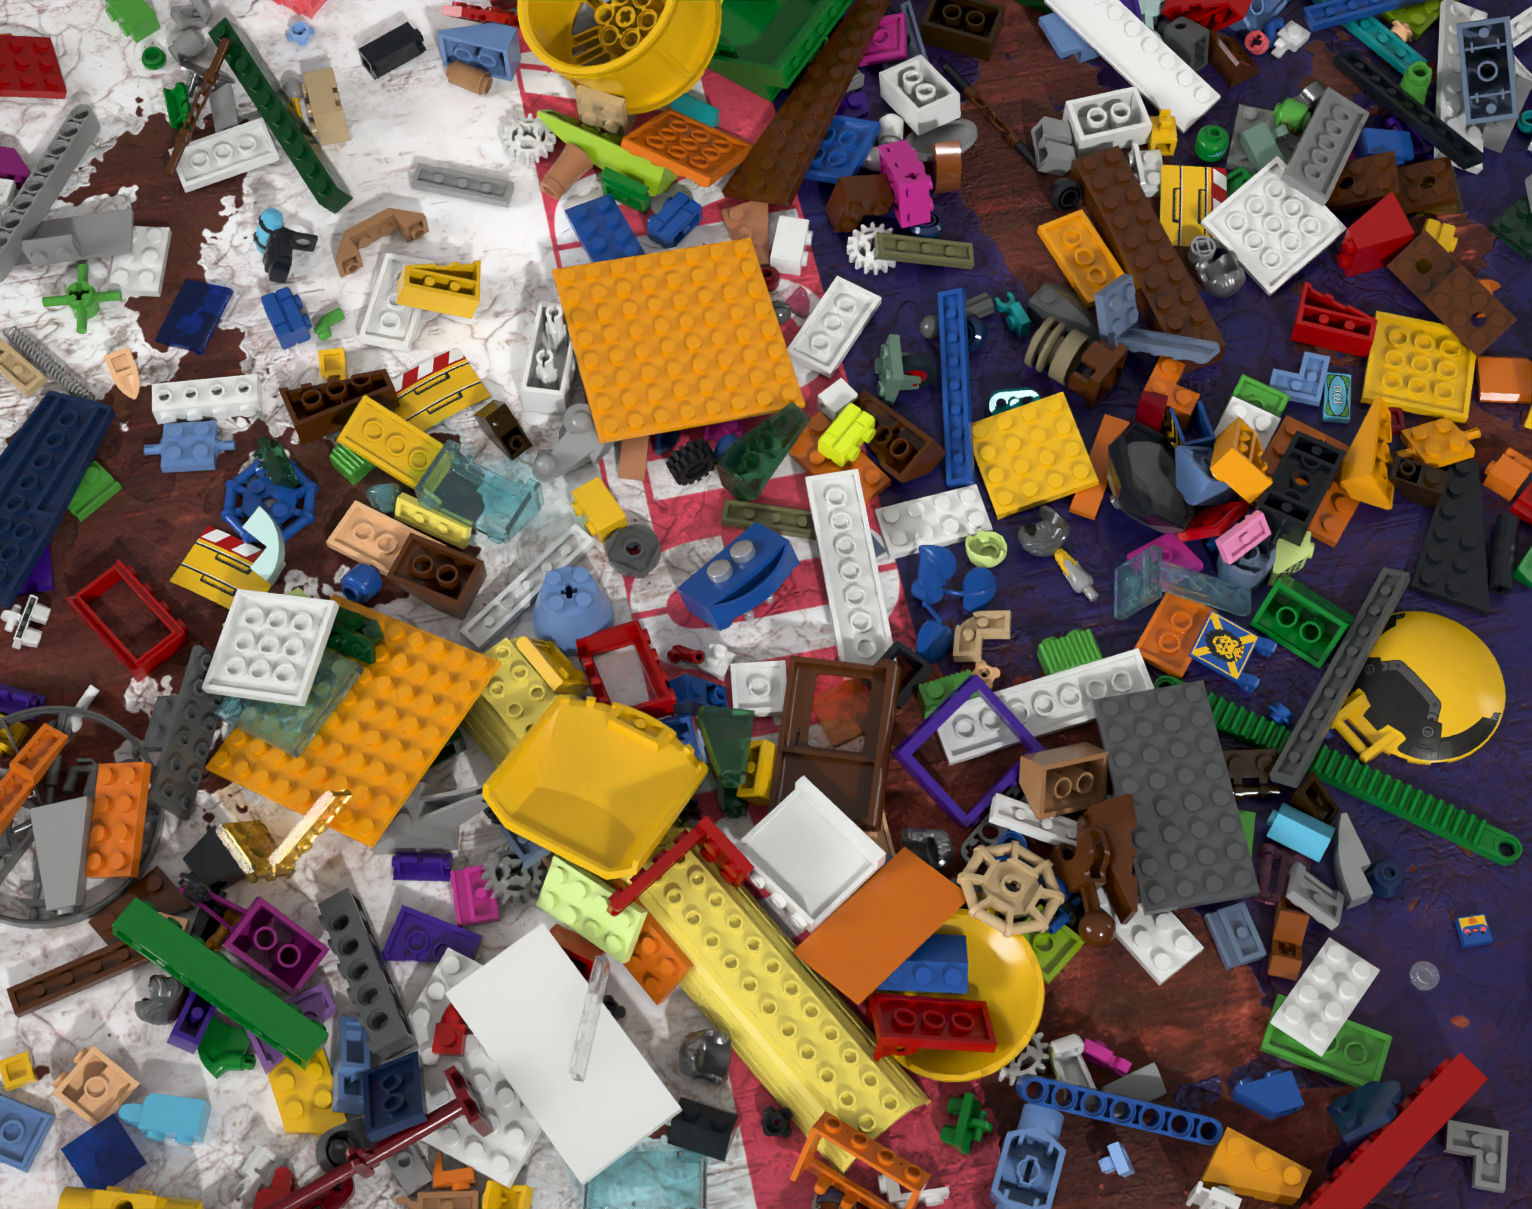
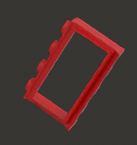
M117 559L116 564L75 595L65 597V600L71 610L81 617L89 629L95 632L101 643L113 652L118 662L122 666L124 665L130 671L134 680L139 683L190 643L186 634L189 629L180 618L174 620L171 617L172 611L163 600L158 602L153 597L156 594L148 583L144 582L141 584L137 580L139 575L130 564L125 567ZM122 579L172 632L139 659H136L88 606Z
M638 619L597 631L584 638L575 639L578 659L590 684L592 694L596 697V702L612 705L593 657L633 645L656 699L631 707L655 719L668 715L674 716L673 705L677 704L673 688L668 689L666 685L668 684V678L665 669H659L658 664L660 662L655 648H650L651 640L646 628H641Z

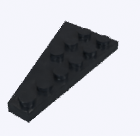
M1466 459L1447 465L1446 472L1449 473L1444 490L1434 507L1409 591L1488 617L1491 611L1478 461Z

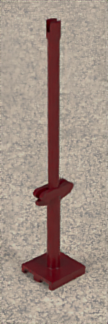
M453 1065L443 1072L456 1098L427 1114L428 1121L392 1134L367 1149L352 1147L346 1150L345 1155L349 1161L264 1209H295L355 1174H359L363 1178H369L375 1174L373 1168L380 1166L381 1161L465 1115L469 1125L483 1138L494 1132V1130L482 1114L484 1109L480 1101L473 1095L469 1087L471 1085L469 1079Z

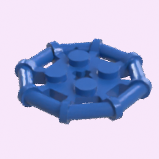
M291 459L288 462L253 460V464L232 480L226 481L224 508L220 514L221 519L227 522L242 537L244 543L260 542L242 528L244 524L239 520L243 517L250 518L260 506L277 523L282 533L284 544H287L286 541L307 524L314 522L316 492L319 490L318 484L313 482L297 466V462ZM264 472L283 473L281 477H266ZM257 474L259 479L252 480L247 488L242 486ZM292 476L302 487L294 489L289 481L292 479ZM236 494L243 497L242 507L235 508ZM271 498L277 501V503H272L271 507H267L266 503H264ZM301 498H305L303 510L298 509V501ZM289 518L290 520L296 518V520L292 522L289 526H287L285 529L282 528L285 525L284 522L286 520H288Z

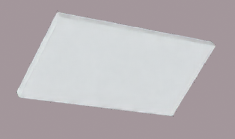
M543 923L445 993L582 1186L682 1111L680 1105Z

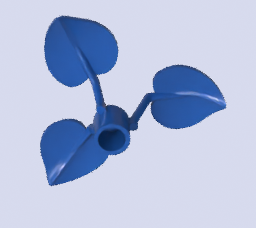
M920 545L918 578L912 584L911 593L913 597L923 601L922 606L927 608L936 621L927 620L922 625L917 637L916 654L925 659L929 664H932L942 659L948 653L952 643V632L948 626L942 625V618L932 608L931 604L939 602L943 597V593L960 597L964 596L963 608L970 612L981 611L992 601L996 592L997 582L990 570L984 567H976L966 574L963 580L964 591L943 588L941 586H945L947 584L946 580L951 578L956 571V558L950 550L938 545Z

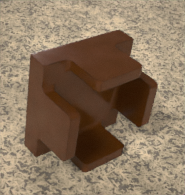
M1101 339L1099 342L1094 341L1081 356L1080 361L1088 367L1082 374L1074 371L1070 376L1068 387L1084 397V406L1093 410L1121 377L1128 347L1119 343L1115 348Z

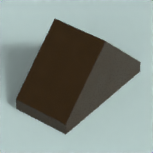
M1313 771L1308 774L1295 791L1288 804L1327 825H1330L1340 811L1317 774Z

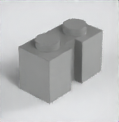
M1044 116L1031 130L1037 168L1040 172L1063 177L1071 169L1072 161L1076 159L1074 147L1070 146L1072 143L1069 122Z

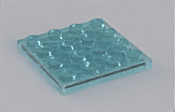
M325 648L305 707L227 696L214 714L218 719L298 758L364 669L359 663Z

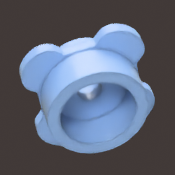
M298 21L290 26V33L286 34V39L289 42L294 41L298 43L299 46H306L309 38L315 35V31L312 27H308L305 22Z

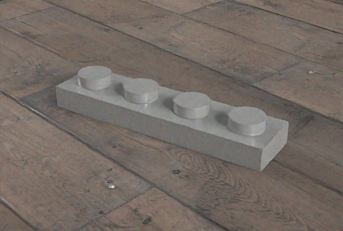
M418 163L411 181L412 189L505 208H508L515 189L514 182L420 163Z

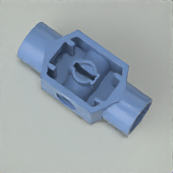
M1031 1103L1024 1104L1017 1130L1009 1131L1005 1136L988 1199L996 1206L995 1209H1051L1066 1150L1058 1143L1064 1121L1063 1114L1054 1109Z

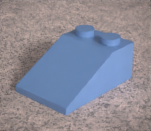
M492 22L438 31L437 35L443 65L448 66L450 63L460 60L489 72L492 77L512 82L521 61L517 28L507 24Z

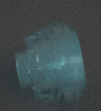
M396 483L380 484L369 487L365 495L373 509L378 510L382 514L395 511L394 507H396L397 497L402 493V488Z

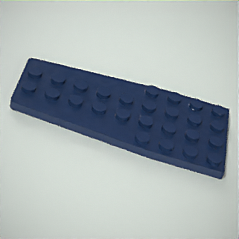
M49 391L0 455V607L10 608L50 543L116 416L115 411L110 405L56 391Z

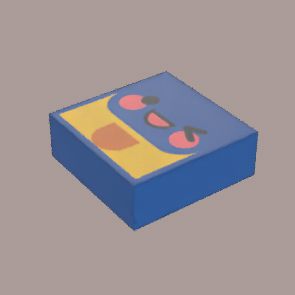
M1485 913L1455 919L1454 922L1462 948L1487 945L1493 942Z

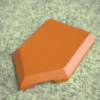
M1476 356L1475 365L1479 402L1532 404V360L1528 357Z

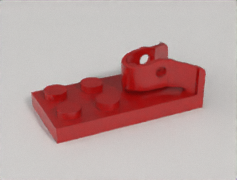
M871 994L865 1016L866 1020L873 1024L877 1038V1044L873 1053L875 1061L879 1062L880 1058L889 1055H911L918 1052L920 1048L995 1052L997 1042L986 1001Z

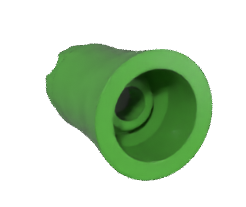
M1416 61L1413 65H1409L1399 84L1403 90L1423 106H1425L1426 95L1431 82L1432 68L1428 67L1425 62Z

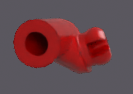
M682 645L672 646V650L667 652V657L673 664H677L680 660L686 664H701L705 660L703 651L693 650Z

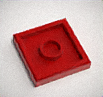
M1245 500L1207 506L1192 519L1184 531L1178 532L1177 536L1180 542L1221 536L1250 510V506Z

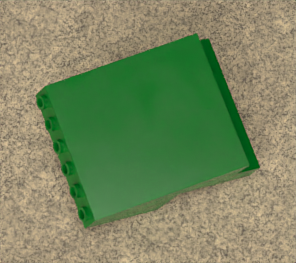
M723 0L721 5L722 22L720 36L714 55L707 68L772 103L783 88L788 89L853 0Z

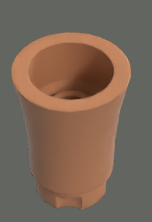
M567 143L556 162L544 175V179L540 182V188L546 195L554 200H558L585 173L593 168L591 159L579 147Z

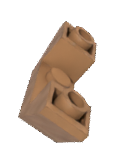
M387 208L345 230L335 258L340 277L343 278L348 274H353L363 267L359 249L366 248L372 242L390 235L393 231L398 229L407 243L414 239H419L429 232L424 213Z

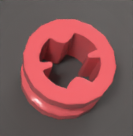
M1255 30L1246 36L1245 46L1252 54L1261 55L1268 49L1269 39L1262 31ZM1260 40L1261 44L1259 46L1254 45L1253 41Z

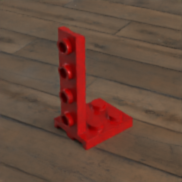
M706 815L689 833L686 829L683 830L673 840L675 845L668 852L662 849L651 860L654 864L648 870L642 867L636 875H633L630 878L632 884L625 890L622 887L618 888L608 898L611 903L606 911L613 917L618 916L696 845L700 848L701 856L708 863L713 862L719 868V874L722 879L729 885L733 884L736 888L748 878L755 867Z

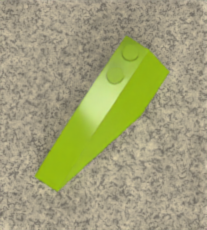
M551 109L537 111L536 115L563 142L579 147L589 156L592 163L602 170L608 167L648 186L649 190L647 193L650 196L656 197L658 194L667 193L678 177L671 170L662 166H655L651 161L641 156H634L628 150L621 148L623 136L619 134L600 133L601 128L595 125L589 126L585 123L578 125V119Z

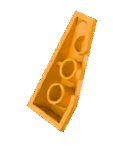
M1381 396L1375 397L1343 460L1342 473L1339 474V483L1347 491L1351 499L1389 510L1392 509L1394 485L1389 481L1388 467L1393 466V457L1390 456V450L1387 443L1392 442L1391 412Z

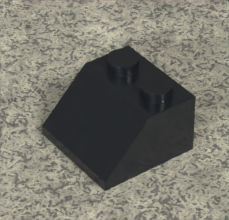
M681 1097L678 1104L682 1111L671 1120L667 1143L725 1162L742 1115L687 1097Z

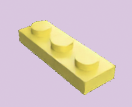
M402 492L397 497L394 519L463 550L469 545L472 523Z

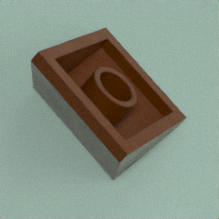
M1213 29L1210 30L1208 62L1230 88L1258 75L1262 71L1234 37Z

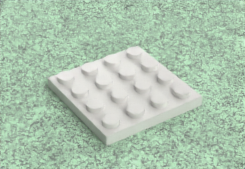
M1278 156L1201 221V225L1227 252L1233 250L1236 253L1239 265L1269 297L1347 229L1325 205L1321 206L1315 201L1310 200L1307 196L1280 180L1287 165Z
M237 589L202 689L210 694L305 707L339 605L336 601Z

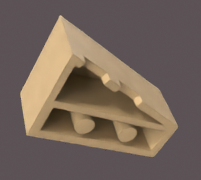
M333 67L304 73L305 84H301L304 98H309L310 103H306L309 118L313 117L314 122L310 123L313 137H319L321 146L350 140Z

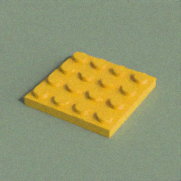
M1376 311L1374 318L1378 322L1374 341L1368 353L1361 403L1372 405L1375 397L1381 396L1388 408L1400 407L1405 412L1439 419L1448 417L1454 422L1465 424L1469 414L1476 355L1445 324Z
M1064 392L972 423L974 458L998 520L1099 485L1097 475Z

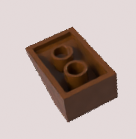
M410 532L390 568L386 580L438 611L464 620L487 577L484 561Z

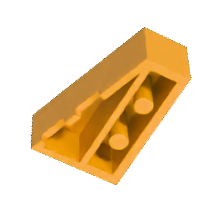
M1227 1127L1200 1181L1204 1182L1202 1187L1206 1189H1211L1212 1186L1216 1188L1224 1186L1233 1190L1235 1194L1293 1205L1300 1198L1312 1171Z

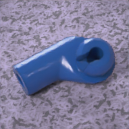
M1271 17L1264 26V34L1269 39L1268 48L1276 47L1274 46L1277 40L1276 30L1280 31L1284 27V18Z

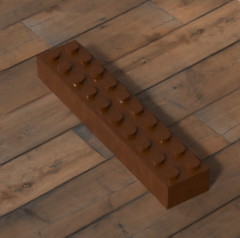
M1119 145L1074 159L1069 178L1081 185V201L1103 242L1123 272L1133 275L1136 305L1150 331L1209 340L1219 344L1220 353L1207 363L1197 364L1191 360H1177L1185 364L1183 374L1222 361L1227 344Z

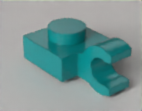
M1008 292L1006 295L1007 303L1001 302L996 297L994 306L999 312L1008 315L1006 322L1009 329L1015 331L1019 339L1027 336L1031 320L1019 301L1015 302L1014 295L1011 292Z

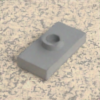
M412 1144L385 1159L409 1198L433 1182L431 1173Z

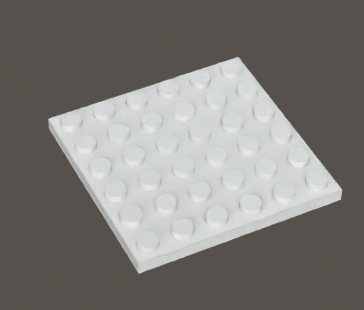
M447 948L408 1015V1020L418 1044L387 1061L383 1058L380 1065L418 1050L423 1060L427 1114L456 1098L443 1072L455 1065L469 1079L471 1083L469 1087L473 1095L480 1101L484 1109L482 1114L485 1120L492 1126L494 1132L483 1138L469 1125L465 1115L420 1140L463 1164L473 1167L474 1170L510 1189L542 1129L469 1027L464 1057L434 1055L432 1053L436 1023H440L446 1007L450 1004V1000L445 993L483 966Z

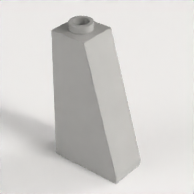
M87 796L30 809L46 911L57 912V916L75 913V908L84 906L87 883L85 869L94 799Z

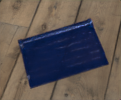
M186 279L155 342L194 351L202 356L234 291L228 287Z

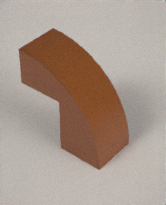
M960 140L931 144L934 174H930L933 185L932 194L958 191L961 185L962 173Z
M1280 896L1277 905L1269 948L1268 975L1297 981L1302 965L1301 946L1310 914L1302 908L1295 906L1287 897Z

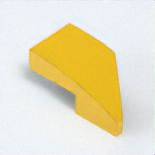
M344 347L318 350L320 375L326 381L332 378H338V380L348 379Z

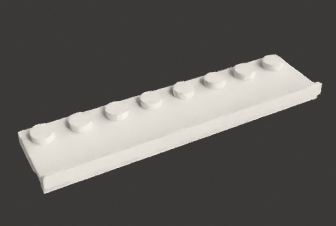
M1044 0V3L1124 79L1133 87L1137 86L1139 93L1159 112L1160 109H1171L1170 116H1175L1176 128L1183 134L1220 100L1221 96L1119 0Z

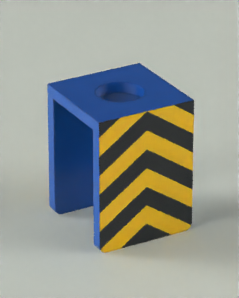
M1202 401L1196 402L1192 415V420L1200 439L1187 442L1173 408H1168L1163 424L1167 436L1175 449L1178 445L1205 446L1213 449L1216 437Z

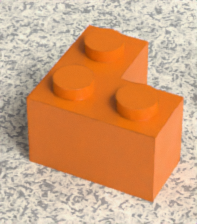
M1161 355L1144 390L1168 395L1162 421L1164 422L1168 408L1172 407L1180 428L1186 430L1200 394L1179 386L1185 364Z

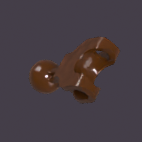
M1087 825L1076 835L1077 847L1066 843L1058 844L1051 850V861L1054 874L1059 880L1066 883L1068 893H1081L1085 915L1079 922L1078 931L1082 941L1088 946L1101 948L1110 944L1116 934L1115 921L1110 914L1101 910L1097 889L1107 883L1105 873L1109 863L1110 850L1104 831L1095 825ZM1090 836H1091L1092 839L1094 840V844H1095L1094 847H1093V844H1092V841H1091Z

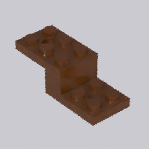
M1394 151L1347 161L1325 206L1334 213L1377 204L1390 193H1394L1404 214L1458 203L1452 161L1448 157H1442L1399 167ZM1432 181L1435 183L1431 188H1422L1425 182ZM1345 182H1353V185L1348 189L1340 188Z
M1426 230L1387 265L1415 296L1477 357L1517 321ZM1428 259L1432 263V268L1428 273L1422 274L1417 271L1416 265L1419 260ZM1477 312L1485 314L1487 318L1486 324L1483 327H1474L1471 323L1473 314Z

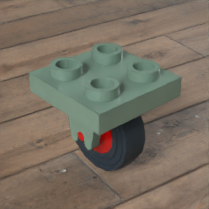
M889 334L886 343L881 346L880 358H876L875 373L879 374L880 379L877 384L878 396H881L884 404L892 407L899 390L918 389L933 383L937 377L936 362L927 355L901 352L900 336Z

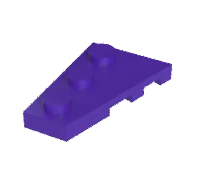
M402 905L382 955L385 961L439 963L447 948H450L474 960L484 937Z

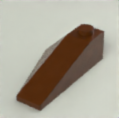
M865 389L853 402L861 411H865L874 417L876 433L869 442V446L879 459L882 468L901 483L929 474L947 453L933 438Z

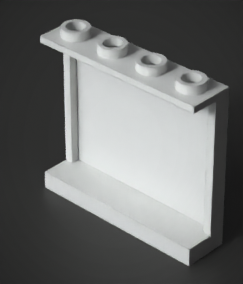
M804 775L795 782V790L739 842L734 844L755 867L749 876L753 884L759 889L764 887L771 894L770 899L778 908H785L792 914V921L800 929L806 928L810 933L885 863L886 853Z

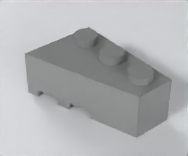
M1516 75L1518 113L1520 114L1532 88V81ZM1517 118L1481 123L1483 147L1502 153Z

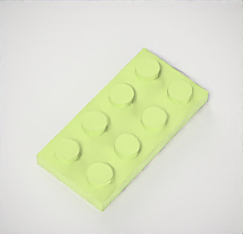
M559 855L553 856L536 906L622 964L630 961L648 913L646 909L632 902L618 916H611L606 911L611 903L608 898L616 890L584 868Z

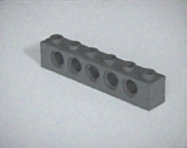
M347 887L318 903L321 915L318 916L324 930L328 931L330 939H328L329 947L339 958L340 963L337 964V968L341 976L345 980L347 979L349 984L347 994L350 1000L358 1007L359 1012L356 1016L361 1027L367 1030L369 1037L366 1039L370 1051L387 1061L418 1044L360 897ZM349 922L346 928L342 929L344 924ZM356 946H358L357 950L353 954H351L352 950ZM368 970L366 976L361 978L363 972ZM378 994L377 999L370 1004L371 999ZM388 1019L387 1024L380 1029L382 1022Z

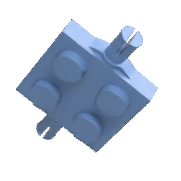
M217 421L166 423L163 426V438L160 444H144L145 456L161 455L160 467L163 473L216 470V459L220 451L236 450L235 439L219 440Z

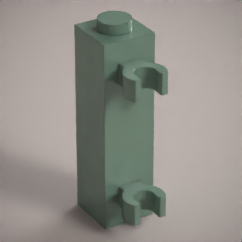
M1262 122L1242 132L1239 142L1256 174L1276 156L1287 165L1277 143L1287 139L1286 135L1289 134L1285 124L1270 132L1266 122Z

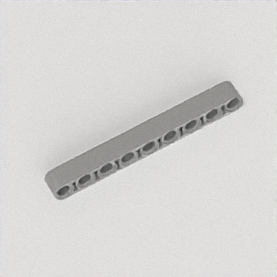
M87 104L77 105L70 111L0 220V283L7 278L23 253L22 241L31 240L100 130L97 118L92 108Z

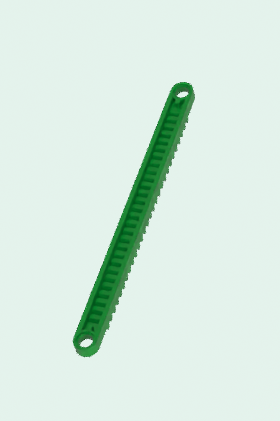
M1164 675L1157 678L1153 686L1156 689L1162 685L1173 686L1184 684L1185 682L1175 677ZM1213 692L1207 693L1217 732L1251 748L1276 747L1278 748L1279 758L1293 730L1288 731L1285 726H1278L1273 720L1267 721L1264 716L1258 717L1255 712H1248L1243 706L1237 707L1232 701L1226 702L1223 697H1215ZM1326 745L1320 746L1306 774H1309L1313 771L1321 781L1500 865H1511L1522 854L1523 848L1518 838L1488 824L1485 819L1479 820L1474 814L1468 815L1463 809L1457 810L1453 804L1447 805L1442 799L1436 800L1431 794L1425 795L1422 790H1415L1410 784L1404 785L1399 779L1393 780L1390 775H1383L1378 769L1372 770L1367 764L1361 765L1358 760H1350L1348 755H1340L1337 750H1329ZM1502 843L1510 845L1513 848V855L1504 856L1501 854L1499 845Z

